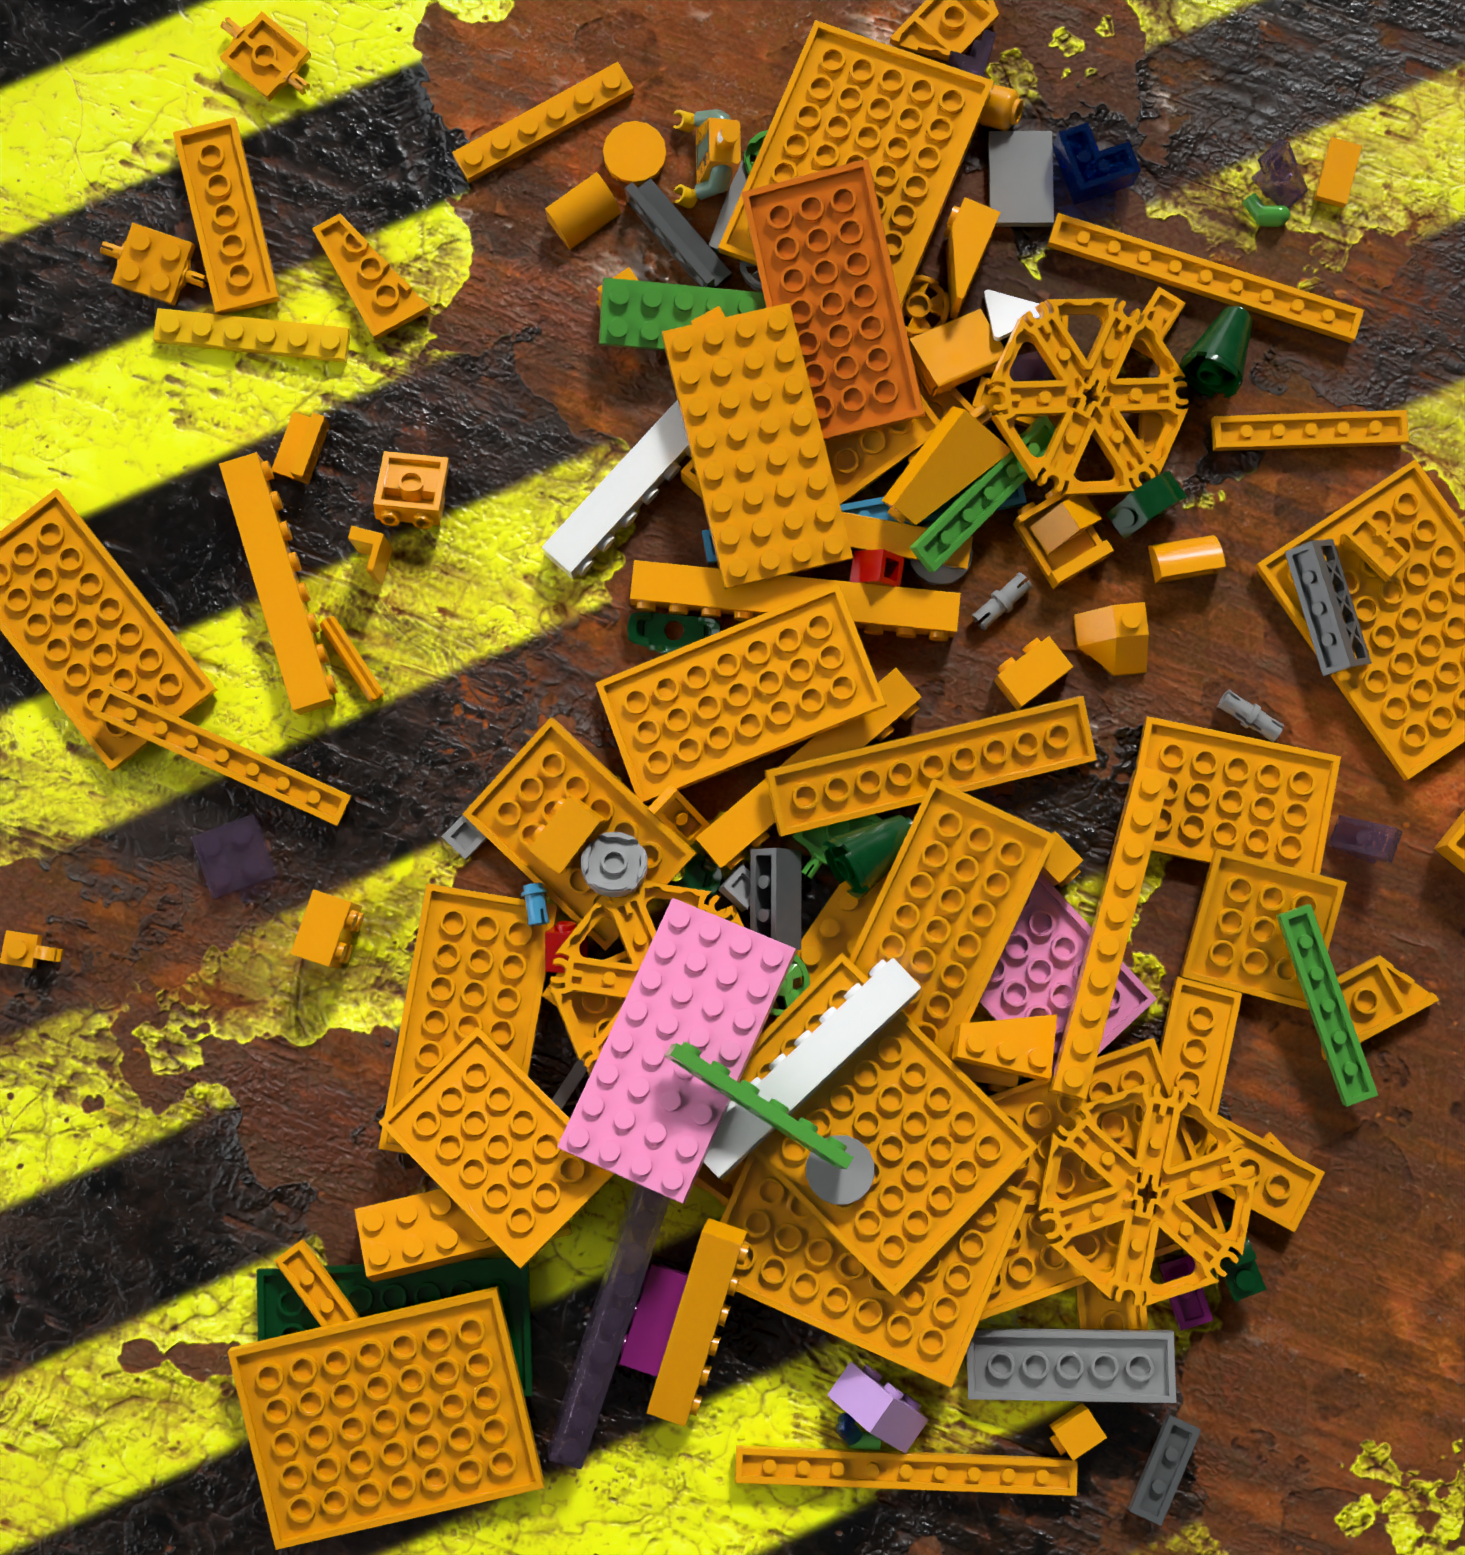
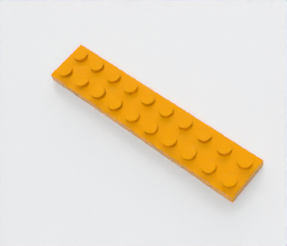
M1077 696L764 771L779 836H785L922 803L933 778L962 792H967L1096 761L1097 758L1084 696Z

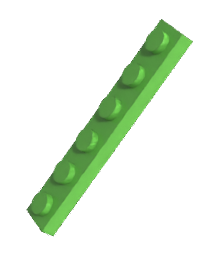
M1039 416L1020 437L1033 456L1042 457L1056 428L1047 416ZM1011 450L1007 456L983 473L909 547L928 572H935L1029 477L1013 451Z
M1305 904L1276 915L1342 1105L1348 1107L1378 1096L1311 904Z
M683 1042L682 1045L678 1043L670 1045L664 1057L835 1168H848L854 1157L845 1152L847 1146L831 1136L826 1140L816 1133L818 1130L816 1125L800 1117L799 1121L787 1114L789 1108L772 1098L770 1102L766 1101L758 1095L760 1090L746 1080H742L740 1083L729 1077L731 1071L716 1061H712L709 1064L699 1057L702 1052L687 1042Z

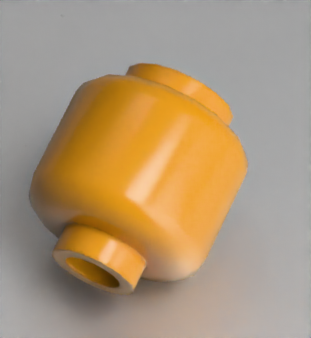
M994 84V88L979 121L980 124L1001 131L1009 130L1012 125H1017L1021 119L1024 105L1023 100L1019 98L1018 92L1015 89Z

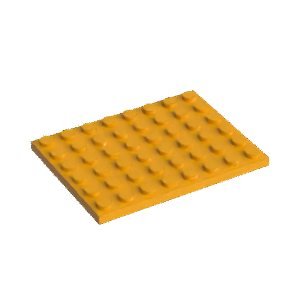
M815 20L742 192L868 159L902 308L994 88V81ZM741 193L720 241L718 250L719 253L757 266Z
M1416 459L1254 566L1316 654L1285 551L1310 541L1333 539L1371 664L1349 668L1330 676L1404 781L1410 779L1465 742V527ZM1364 512L1412 557L1387 582L1339 537ZM1322 549L1324 558L1327 561L1324 550ZM1352 646L1355 658L1357 659L1354 647Z
M841 953L759 1036L739 1083L742 1080L750 1083L756 1077H759L761 1080L771 1072L769 1065L782 1053L788 1056L797 1048L794 1042L805 1031L809 1030L813 1033L822 1024L819 1019L828 1009L833 1006L838 1009L847 1001L844 995L855 984L859 983L863 986L869 979ZM901 1011L790 1115L797 1121L802 1117L818 1127L816 1133L825 1139L833 1135H847L859 1140L869 1150L874 1161V1179L870 1189L859 1200L850 1204H831L820 1199L813 1192L806 1178V1161L810 1151L777 1129L760 1143L752 1153L893 1296H896L1038 1146Z
M1154 1038L1097 1057L1087 1098L1083 1101L1048 1092L1051 1079L1046 1082L1034 1079L988 1096L1038 1148L1005 1181L1012 1186L1031 1193L980 1320L1089 1282L1082 1273L1048 1244L1061 1239L1060 1235L1054 1239L1045 1238V1233L1054 1230L1055 1222L1052 1219L1042 1222L1039 1220V1216L1042 1213L1052 1212V1208L1037 1211L1051 1135L1054 1132L1059 1139L1065 1140L1066 1136L1061 1135L1057 1131L1056 1126L1060 1124L1066 1130H1071L1074 1127V1120L1067 1114L1069 1111L1077 1113L1081 1120L1084 1118L1083 1114L1075 1106L1151 1082L1149 1097H1152L1151 1090L1154 1083H1160V1095L1165 1099L1168 1098L1171 1094L1172 1085ZM1129 1103L1102 1112L1097 1118L1098 1127L1130 1156L1135 1158L1143 1114L1141 1107L1136 1103ZM1183 1115L1179 1117L1171 1166L1198 1157ZM1067 1153L1062 1157L1056 1186V1194L1061 1200H1070L1111 1186L1077 1154ZM1138 1172V1176H1137V1182H1138V1183H1139V1178H1140V1172ZM1149 1180L1144 1189H1138V1195L1143 1197L1144 1207L1148 1199L1155 1198L1156 1195L1154 1191L1150 1190ZM1211 1191L1182 1201L1218 1234L1226 1233ZM1135 1200L1132 1203V1210H1134ZM1123 1221L1076 1236L1074 1240L1075 1249L1099 1271H1111L1115 1265ZM1160 1228L1154 1258L1181 1249Z
M752 1152L747 1157L720 1222L747 1231L744 1244L750 1247L744 1265L737 1264L734 1273L740 1276L736 1288L737 1292L952 1388L1031 1193L1004 1182L896 1296H893Z
M498 1286L239 1345L228 1350L230 1365L276 1550L544 1488V1477Z

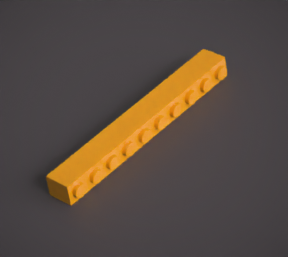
M634 560L630 602L631 605H637V610L645 612H655L656 608L669 609V613L675 615H688L689 611L702 612L701 616L706 618H721V614L734 615V620L745 622L839 583L856 628H864V633L882 635L883 631L896 632V636L902 638H915L916 634L929 635V639L933 641H948L949 637L954 638L957 633L961 593L787 575L724 589L720 569Z
M1138 765L1132 773L1048 1092L1079 1101L1087 1098L1168 788L1170 773Z

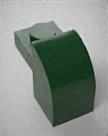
M1167 471L1135 489L1106 514L1123 539H1127L1153 519L1163 516L1186 499L1187 495L1171 472Z
M1231 1221L1223 1224L1226 1232L1230 1229ZM1246 1236L1243 1255H1240L1232 1247L1228 1250L1238 1257L1239 1261L1237 1264L1228 1257L1220 1261L1221 1269L1227 1273L1226 1277H1223L1231 1299L1235 1302L1267 1290L1255 1261L1257 1256Z

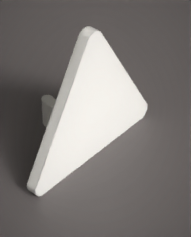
M992 290L984 291V300L994 340L1000 341L1010 336L1017 320L1029 310L1036 319H1039V313L1035 309L1039 303Z

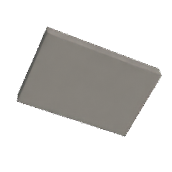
M989 131L987 135L989 207L1001 212L996 227H1052L1054 224L1052 131Z

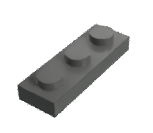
M1167 1413L1128 1506L1130 1512L1162 1526L1201 1432L1200 1428Z

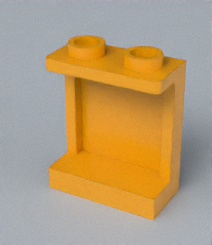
M1063 489L1056 494L1051 493V490L1045 495L1047 500L1038 505L1031 502L1017 511L1019 516L1013 523V526L1053 590L1105 560L1114 551L1108 540L1102 542L1094 527L1091 526L1050 554H1046L1029 528L1060 503L1074 497L1060 496Z

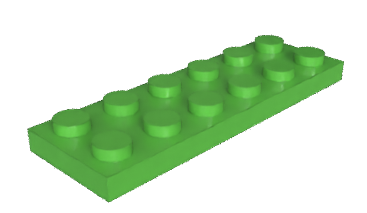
M604 277L602 279L599 345L665 351L661 335L662 331L688 326L692 320L717 306H720L725 317L766 308L764 294L762 292Z

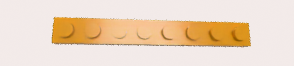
M106 685L92 714L97 718L336 826H339L352 798L351 795L108 685Z

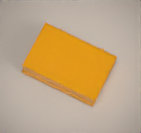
M981 309L909 339L915 371L931 397L945 391H951L952 388L983 374L992 373L1005 349L1000 341L993 339L991 326Z

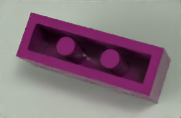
M652 1261L650 1269L643 1267L637 1287L643 1289L639 1302L632 1301L626 1319L631 1321L632 1325L628 1335L621 1334L615 1352L621 1355L620 1365L656 1377L658 1376L689 1273Z

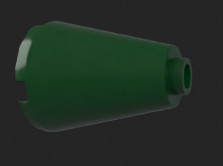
M1240 306L1223 309L1182 358L1179 367L1185 375L1183 381L1187 382V385L1193 390L1213 397L1215 393H1225L1223 398H1229L1237 394L1243 382L1253 323L1252 317L1246 309Z
M897 815L833 836L823 842L824 846H828V849L823 852L829 868L840 884L844 881L849 884L851 889L847 892L855 898L863 897L889 872L913 822L909 817L904 818L902 815Z

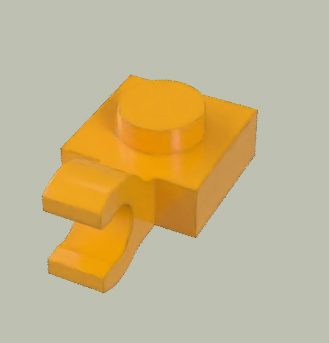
M6 930L0 963L37 969L38 959L61 962L64 949L41 946L43 936Z

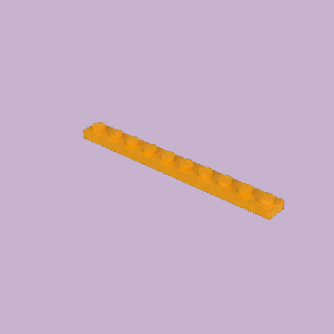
M1058 213L1047 247L1232 306H1240L1248 311L1349 343L1356 339L1364 312L1363 309L1061 213Z
M736 1445L735 1483L1077 1496L1078 1461L1077 1459L1073 1461L1071 1458L928 1452L903 1453L902 1451Z

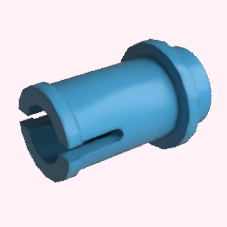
M543 883L524 885V892L521 893V897H525L528 926L550 923L545 901V894L548 892L547 889H544Z

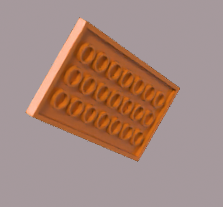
M864 159L741 192L766 308L790 303L824 441L924 417L923 403L869 160Z

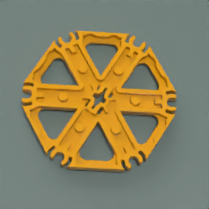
M1118 298L1047 299L1035 307L1039 313V319H1036L1029 310L1017 320L988 384L1000 385L990 389L988 395H997L1001 400V404L991 406L989 412H1003V415L995 414L991 419L1032 482L1037 479V485L1042 486L1047 482L1048 477L1054 481V487L1051 492L1053 494L1060 492L1062 489L1063 492L1060 496L1130 494L1142 485L1139 481V474L1143 475L1146 481L1160 474L1188 411V408L1178 409L1189 403L1188 399H1180L1176 395V390L1187 387V382L1177 381L1174 383L1173 380L1185 378L1184 373L1146 314L1140 316V309L1138 308L1131 312L1130 317L1124 314L1123 309L1126 305L1124 300L1115 307L1114 304ZM1095 315L1099 318L1101 328L1087 360L1062 323L1061 318L1063 316ZM1134 339L1143 343L1158 366V377L1116 379ZM1024 342H1030L1036 347L1056 380L1013 381L1011 379L1010 369ZM1093 387L1091 397L1095 401H1092L1085 407L1086 396L1083 393ZM1155 412L1162 416L1164 424L1150 453L1145 452L1121 413ZM1062 415L1042 457L1033 456L1015 430V420L1018 417ZM1091 434L1114 468V477L1110 481L1082 482L1074 476Z
M646 881L637 888L638 894L632 892L627 894L625 898L609 897L613 903L612 905L609 904L604 895H601L555 953V955L561 954L569 958L568 961L564 958H556L552 963L564 968V976H551L550 982L553 984H564V988L550 986V990L578 1060L580 1061L587 1051H590L592 1054L584 1061L583 1066L585 1068H588L592 1061L598 1059L621 1008L598 1037L588 1038L581 1030L572 1007V998L577 993H588L626 999L656 934L646 908L647 902L651 899L671 901L672 898H675L723 919L731 915L733 911L732 906H729L724 913H719L715 910V903L720 898L718 895L713 896L707 905L704 904L707 895L711 891ZM737 912L730 922L743 926ZM609 918L616 925L631 964L583 957L579 951L580 944L600 919Z
M1151 1082L1075 1106L1083 1114L1084 1118L1082 1120L1075 1112L1069 1111L1067 1113L1074 1120V1127L1071 1130H1066L1060 1124L1056 1126L1057 1131L1061 1135L1066 1136L1064 1141L1052 1132L1037 1208L1038 1212L1045 1208H1052V1212H1045L1039 1216L1041 1222L1052 1219L1055 1222L1054 1230L1045 1233V1238L1054 1239L1059 1235L1061 1236V1239L1048 1243L1109 1299H1111V1291L1114 1285L1117 1286L1113 1294L1114 1300L1117 1302H1121L1124 1291L1131 1290L1133 1292L1132 1304L1138 1306L1142 1299L1141 1292H1144L1142 1304L1144 1307L1220 1282L1211 1274V1269L1216 1274L1226 1277L1227 1273L1221 1269L1220 1261L1228 1257L1232 1262L1238 1263V1257L1233 1252L1228 1251L1230 1247L1236 1249L1240 1255H1243L1257 1177L1253 1175L1250 1178L1242 1179V1174H1251L1255 1171V1167L1250 1165L1242 1168L1239 1165L1238 1160L1240 1156L1248 1154L1249 1150L1238 1148L1232 1151V1148L1238 1144H1244L1238 1136L1184 1089H1182L1179 1103L1176 1102L1180 1093L1179 1088L1172 1087L1170 1096L1165 1099L1160 1095V1083H1154L1151 1090L1152 1097H1149ZM1129 1103H1136L1141 1107L1143 1114L1135 1158L1130 1156L1098 1127L1097 1118L1102 1112ZM1185 1114L1191 1115L1215 1136L1217 1148L1212 1153L1171 1166L1179 1117ZM1067 1153L1077 1154L1111 1186L1070 1200H1061L1056 1194V1186L1062 1157ZM1138 1172H1140L1139 1183L1137 1182ZM1149 1180L1150 1190L1154 1191L1156 1195L1155 1198H1149L1144 1207L1143 1197L1138 1195V1189H1144ZM1230 1186L1235 1191L1236 1199L1230 1229L1224 1234H1218L1182 1202L1183 1200ZM1133 1200H1135L1134 1210L1131 1209ZM1123 1221L1115 1265L1111 1271H1099L1075 1249L1074 1240L1076 1236ZM1160 1228L1194 1259L1195 1269L1187 1276L1162 1284H1155L1150 1279Z

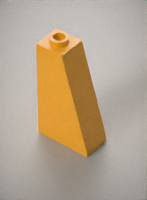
M952 406L881 501L890 508L887 513L896 521L903 524L906 520L917 525L1007 456L1011 449L965 409Z

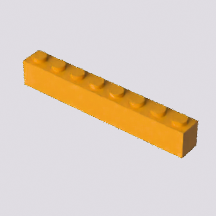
M257 452L219 463L292 710L296 714L301 715L336 704L334 694L338 693V687L333 674L328 675L324 663L329 662L328 654L324 644H318L315 633L320 631L315 614H309L306 602L311 601L310 594L305 582L300 583L297 571L301 570V564L297 553L291 552L288 541L292 540V535L287 521L282 522L279 510L283 509V505L278 491H272L269 480L274 479L268 460L263 461Z
M895 668L878 682L887 707L816 735L781 766L866 747L876 738L881 743L895 731L891 725L900 718L907 721L920 709L916 704L922 697L900 671ZM766 778L695 838L698 845L721 870L726 866L732 870L745 859L742 853L748 847L753 845L756 849L770 837L767 831L776 824Z

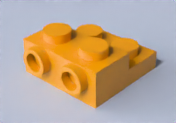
M384 451L373 502L375 518L388 526H397L400 522L413 523L419 529H430L432 525L440 526L445 504L444 491L449 470V458Z

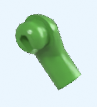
M1256 193L1250 195L1242 202L1259 226L1279 227L1290 219V210L1286 206H1264Z

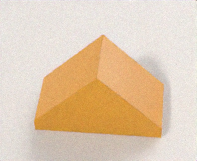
M1086 495L1075 496L1060 503L1029 529L1048 555L1101 521L1102 518Z

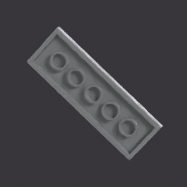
M976 1328L967 1349L968 1399L1176 1403L1174 1330Z

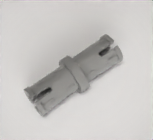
M1018 572L1000 591L995 590L991 594V599L971 615L975 623L984 615H987L977 625L979 628L986 631L1004 612L1009 613L1013 609L1012 605L1033 588L1029 580L1020 588H1017L1027 578L1025 575Z
M1230 689L1224 693L1217 705L1218 708L1241 721V726L1245 728L1250 727L1271 742H1274L1279 737L1285 726L1263 712L1261 706L1256 703L1252 705Z

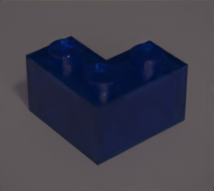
M1088 122L1058 132L1053 144L1054 154L1074 205L1133 186L1141 171L1130 141L1099 151Z

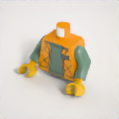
M719 109L697 111L695 114L683 110H676L674 112L675 116L682 117L680 125L673 126L675 129L692 132L695 127H698L696 129L697 184L695 189L682 184L674 189L675 193L681 195V198L675 200V203L685 208H692L696 204L697 198L703 200L728 191L740 167V122L738 120H731L727 113Z

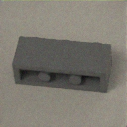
M784 848L751 849L750 930L794 947L796 950H801L802 850Z

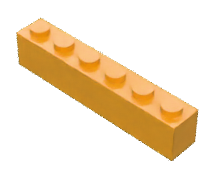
M710 1218L707 1219L701 1232L646 1412L647 1414L684 1427L690 1414L697 1415L703 1397L698 1395L697 1391L699 1385L706 1386L712 1366L706 1365L709 1355L715 1357L721 1340V1336L715 1335L718 1325L725 1326L730 1311V1306L725 1305L727 1295L734 1296L740 1276L734 1274L737 1264L744 1265L750 1247L744 1244L747 1231Z

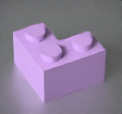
M850 1362L827 1396L870 1434L906 1453L929 1421L919 1411L922 1405L907 1393L903 1394L889 1382L884 1386L880 1382L883 1376L868 1364L861 1368L855 1363Z

